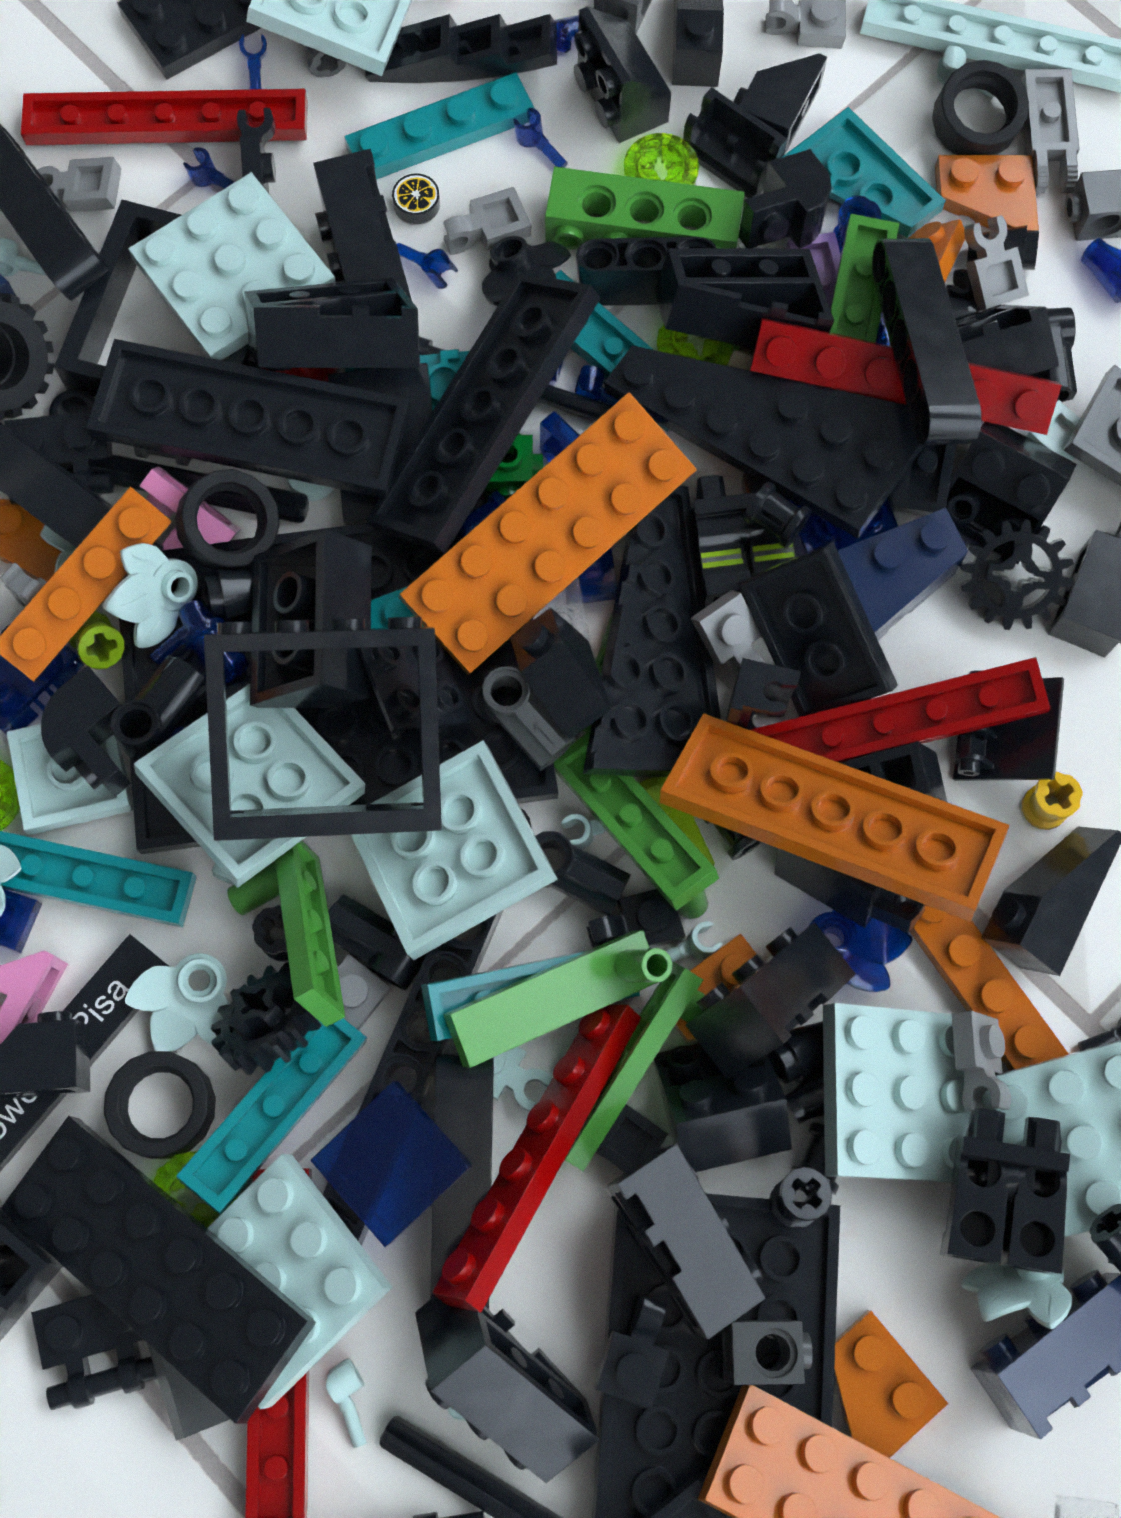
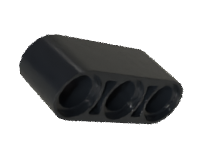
M703 237L592 239L583 243L576 252L578 283L591 285L600 296L599 303L602 306L659 305L655 292L668 248H716L712 241Z

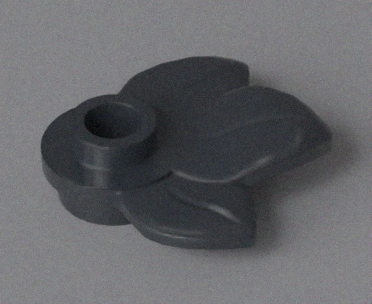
M519 236L503 238L495 243L490 250L489 267L491 272L482 281L483 294L491 305L498 306L518 272L557 279L553 269L565 263L571 257V254L565 246L555 242L531 246L527 244L524 238Z

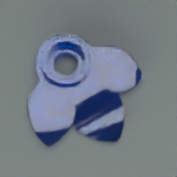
M835 910L816 916L809 924L810 926L815 922L824 934L831 933L839 938L841 945L835 948L856 973L846 984L866 992H883L890 988V977L884 965L899 958L913 941L912 936L874 918H872L866 928H863Z

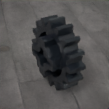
M1023 518L1018 530H1012L1008 520L1004 519L1000 523L1001 533L994 535L990 530L984 528L981 532L986 542L982 546L973 543L968 544L967 548L975 558L973 562L961 563L960 569L970 573L971 579L962 582L960 587L962 591H975L976 595L971 598L968 605L972 610L984 605L986 610L983 620L989 624L999 615L1002 616L1004 630L1011 629L1014 619H1020L1027 630L1032 628L1033 615L1039 614L1046 621L1052 619L1047 608L1052 602L1061 606L1066 604V600L1058 591L1060 587H1071L1074 585V580L1062 575V570L1074 565V562L1070 557H1059L1057 554L1066 545L1064 540L1059 538L1050 543L1046 541L1051 528L1043 525L1036 533H1032L1030 520ZM1012 541L1006 554L997 560H986L996 547ZM1033 543L1045 552L1051 569L1038 567L1032 560ZM1016 561H1021L1023 569L1038 578L1028 577V579H1019L1017 587H1011V582L1007 577L993 571L1004 572L1005 569L1012 570L1015 567ZM982 579L998 584L1002 590L1000 604L994 602L985 593ZM1036 589L1045 590L1036 601L1022 607L1024 597Z
M285 962L278 972L272 965L266 966L263 977L257 979L251 974L247 977V985L244 984L239 989H232L230 992L233 1000L231 1004L219 1006L217 1010L223 1019L211 1025V1030L216 1035L211 1044L234 1071L241 1068L246 1075H252L258 1065L265 1073L270 1072L274 1065V1060L281 1058L285 1063L291 1061V1051L293 1052L298 1047H307L309 1043L305 1035L308 1031L319 1030L321 1023L294 1000L289 962Z

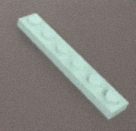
M868 0L860 34L943 53L948 46H958L966 52V58L998 62L1006 67L1025 71V69H1072V79L1075 83L1121 93V39L947 0Z

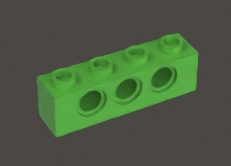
M554 166L545 215V243L555 242L565 246L568 250H574L589 240L600 238L703 237L712 241L716 248H737L744 192ZM599 214L602 215V217H592L589 215ZM645 220L650 223L642 224L636 221ZM684 227H694L697 230H688Z

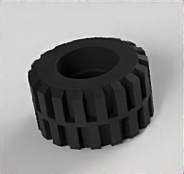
M1 292L0 420H3L4 417L16 418L23 415L22 408L32 409L38 403L35 397L36 393H46L49 384L44 381L46 374H53L54 363H48V353H53L54 350L52 341L44 340L43 334L48 332L44 321L33 320L36 311L29 304H19V297L11 293Z

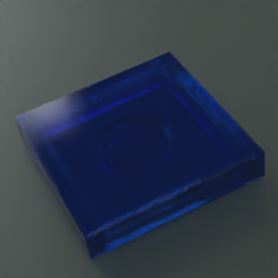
M393 1081L310 1160L385 1248L393 1243L473 1167L398 1081Z

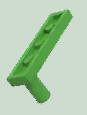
M850 214L830 306L834 319L830 333L876 342L882 310L873 280L872 255L877 240L897 238L899 223Z
M588 731L554 762L556 774L675 911L678 910L683 917L688 919L702 916L708 908V899L704 890L719 879L716 868L633 776L583 774L590 731Z
M301 840L237 888L235 884L229 887L227 894L233 908L240 915H246L280 895L294 1000L324 1026L328 1027L344 1018L345 1010L320 858Z
M634 930L443 1015L463 1067L471 1068L649 986L666 980L672 971V960L665 950L649 948L643 930Z
M672 962L671 974L666 980L658 984L639 1014L642 1017L576 1137L565 1161L584 1172L679 1018L688 1023L702 1012L696 1003L705 995L697 990L703 981L702 978L683 966Z

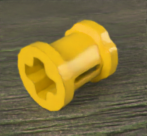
M1056 771L1055 780H1039L1035 786L1025 793L1022 800V812L1025 819L1034 827L1044 830L1057 828L1067 817L1073 815L1080 808L1083 791L1079 782L1073 776ZM1054 796L1059 804L1055 803L1049 806L1044 797L1049 799Z

